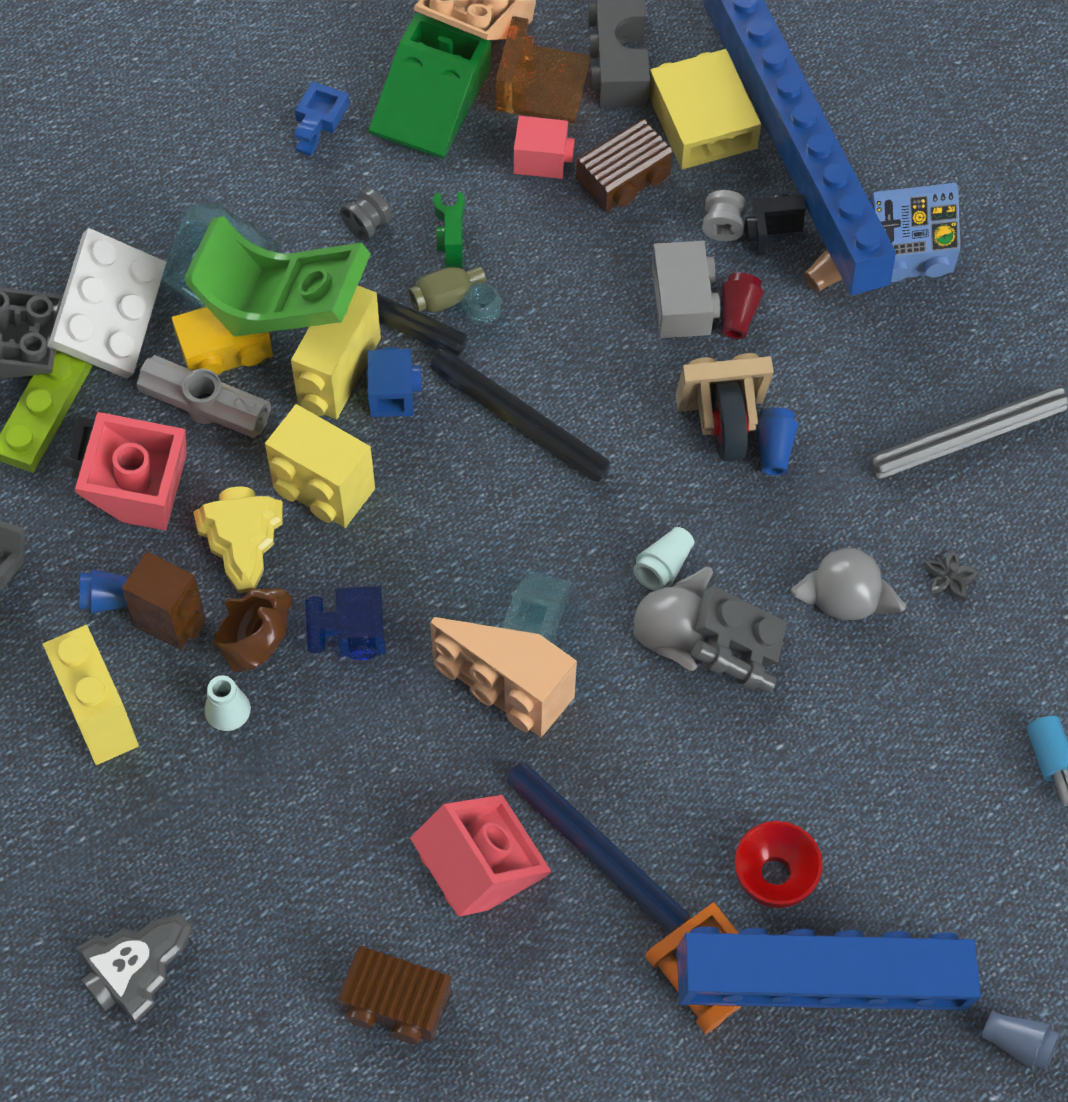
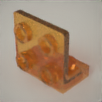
M512 16L496 77V110L575 123L590 66V56L534 46L535 37L528 36V18Z

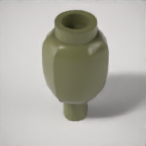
M481 266L468 271L458 267L439 269L420 277L415 286L408 289L409 297L416 311L425 310L430 313H436L465 300L470 293L471 287L486 282V275Z

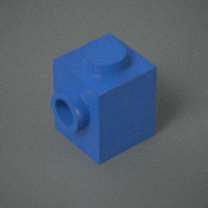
M384 347L380 350H368L370 417L414 416L413 392H421L422 384L421 365H412L411 349Z

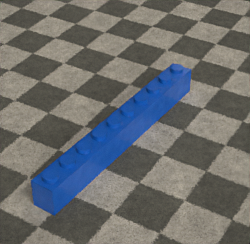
M704 0L703 4L799 194L804 195L805 206L850 295L891 285L896 251L765 1Z

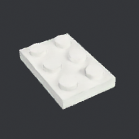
M88 228L82 234L48 346L128 379L134 374L166 261Z

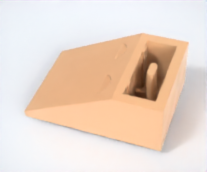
M419 0L414 6V11L486 40L516 39L533 20L536 0Z
M434 617L431 620L432 654L435 667L451 680L458 678L470 686L471 693L487 706L495 704L507 713L508 720L523 732L531 730L542 738L575 698L577 660L540 634Z

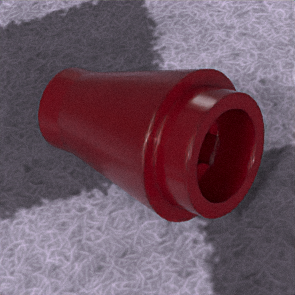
M732 273L729 275L728 281L723 283V326L721 333L724 336L732 339L746 338L750 323L764 295V291L761 288L762 282L758 277L748 273Z

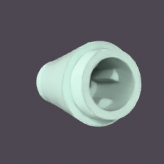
M674 527L670 532L637 556L636 565L634 566V574L638 581L653 591L671 586L690 549L694 546L692 535L681 527Z
M217 676L213 678L208 684L204 709L206 720L212 727L218 730H235L241 727L250 715L251 706L249 699L230 677Z

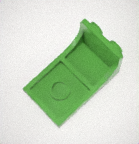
M224 216L214 217L211 220L186 272L185 282L234 337L340 323L347 313L348 306L362 278L371 253L361 242L297 253H277L251 243Z

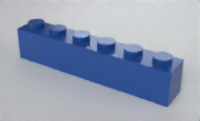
M697 927L690 930V933H685L677 946L679 1005L966 1011L981 997L975 939H958L957 934L950 932L932 934L929 938H911V934L904 931L888 932L881 937H864L863 932L857 930L840 931L835 933L834 936H816V932L810 929L791 930L786 935H768V931L763 928H746L740 930L738 934L720 933V930L715 927Z

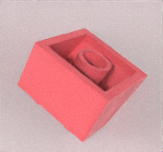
M97 412L75 487L76 494L123 523L166 531L187 456L185 429Z
M503 795L443 804L410 837L420 854L421 861L432 873L444 893L445 900L454 909L458 917L488 911L552 872Z

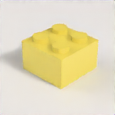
M295 404L265 442L275 491L288 501L294 502L298 500L310 507L311 512L326 523L334 521L346 528L375 490L371 446L298 404Z

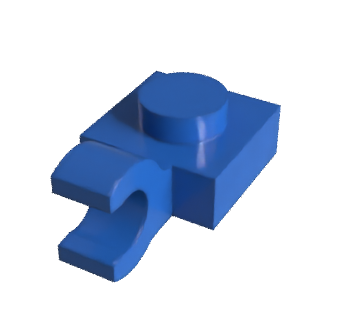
M311 82L295 110L296 121L300 122L294 134L295 138L300 139L296 146L297 152L312 156L318 145L321 131L334 133L350 105L349 93Z

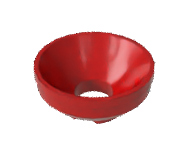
M783 821L765 822L749 830L740 840L734 861L736 878L747 896L761 905L772 908H788L808 898L817 887L823 865L821 852L811 835L801 827ZM770 861L783 863L789 870V879L781 885L768 883L763 878L761 872L764 864Z

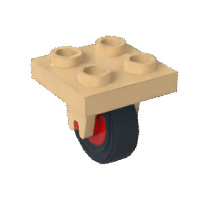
M745 353L735 356L732 360L717 362L713 358L705 357L692 360L689 364L682 367L675 395L678 412L699 411L703 435L714 436L716 449L722 461L740 460L746 456L748 431L755 430V425L758 424L756 404L763 403L774 373L771 356L759 357L755 353Z

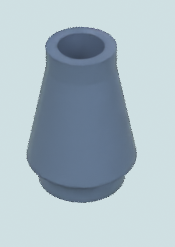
M992 1011L986 1022L982 1038L992 1042L1031 1070L1035 1066L1047 1070L1056 1050L1060 1033L1051 1030L1049 1023L1003 1015Z

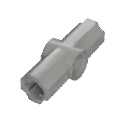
M156 355L150 359L147 358L140 369L137 381L139 392L187 411L190 418L197 423L210 424L215 422L252 438L261 435L267 425L268 416L271 411L269 401L222 383L218 375L211 370L196 369L193 371ZM204 394H209V395H211V396H209V397H207V398H205V399H198V398H197V397H199V396H201V395H204Z

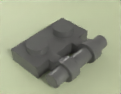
M712 586L703 592L694 630L708 637L709 641L708 643L702 640L697 641L692 649V656L704 662V667L714 673L721 674L725 672L737 678L738 684L750 690L758 688L769 693L776 685V677L765 672L763 665L768 667L778 663L787 622L716 586ZM730 649L741 653V659L732 656Z

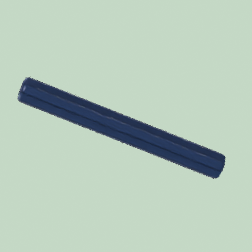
M526 762L518 763L507 775L508 784L669 934L690 919L689 913Z

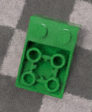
M415 13L398 45L369 127V134L444 159L491 70V40L483 39L434 18Z

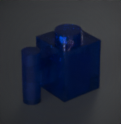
M381 586L335 589L336 611L324 612L322 597L311 596L305 599L308 652H324L325 636L338 635L341 657H350L353 660L362 661L372 659L376 655L386 654Z

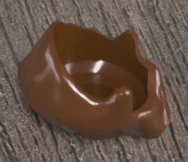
M281 588L252 589L242 599L228 598L225 601V606L228 610L227 615L219 623V628L214 635L213 646L222 654L232 671L240 673L244 670L256 669L273 655L286 633V620L293 597Z

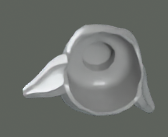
M841 548L825 555L818 570L807 574L802 581L791 588V595L807 604L816 605L825 614L841 620H860L873 613L888 614L902 612L906 608V604L896 594L891 585L881 578L880 567L875 559L864 551L855 548Z
M706 566L695 574L678 581L673 587H665L649 593L640 601L635 611L633 634L637 641L655 651L658 655L674 660L689 671H694L697 668L692 658V649L697 641H704L706 637L694 630L703 592L713 574L712 568Z

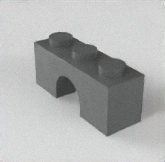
M595 0V2H588V27H596V34L589 35L590 59H597L598 66H591V91H599L600 107L648 106L650 88L648 49H631L623 46V44L630 42H644L646 22L645 0Z

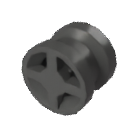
M365 187L359 192L354 203L347 202L340 209L341 218L347 228L363 241H368L375 234L376 227L379 225L385 226L393 218L387 202L379 193L369 187Z

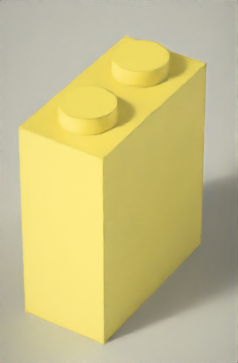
M727 49L712 53L705 52L694 58L675 63H664L659 67L650 69L649 98L681 170L758 149L761 122Z
M357 285L342 322L310 326L291 359L298 405L317 416L326 415L336 420L338 419L368 363V350H375L381 339L377 292Z
M84 625L42 643L95 765L139 747L124 705L88 626Z

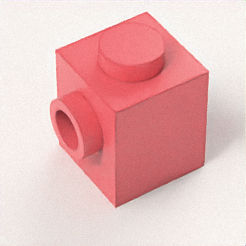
M519 116L514 144V174L563 179L565 163H573L575 138H568V121Z

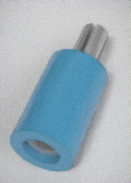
M1058 716L1042 717L1029 723L1026 726V730L1043 779L1055 782L1062 805L1068 806V741Z

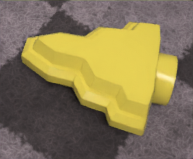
M231 487L219 494V501L204 504L200 509L193 511L198 535L208 538L211 553L223 559L225 574L238 593H246L257 588L264 572L263 554L274 545V530L283 525V502L270 496H255V492L248 487Z

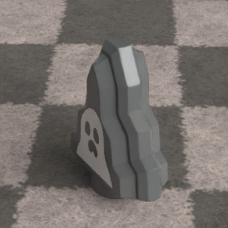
M182 914L156 919L139 932L122 929L109 938L96 935L76 948L79 957L90 970V973L81 979V982L105 1012L116 1004L133 1022L137 1023L154 1006L153 994L166 982V965L182 952L192 931V926Z

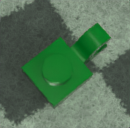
M457 192V203L453 206H445L442 204L441 193H435L433 198L434 214L445 223V226L436 227L437 252H445L446 268H462V217L465 213L464 194Z

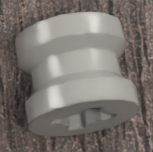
M718 190L706 197L705 210L708 214L703 218L702 225L705 235L711 239L726 242L736 240L742 236L744 221L741 217L746 213L747 201L741 194L731 190Z

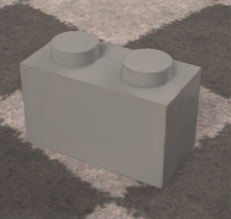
M705 241L654 244L652 275L660 338L711 335L713 318H720V298L718 292L711 293L710 282H715L714 257L706 256Z

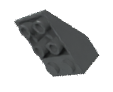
M0 287V379L52 373L56 349L49 347L48 344L63 299L62 295Z

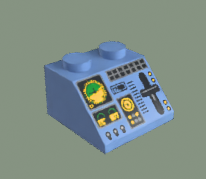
M957 183L872 193L870 203L896 251L891 282H898L905 278L918 276L940 277L946 273L954 272L960 252L959 194Z

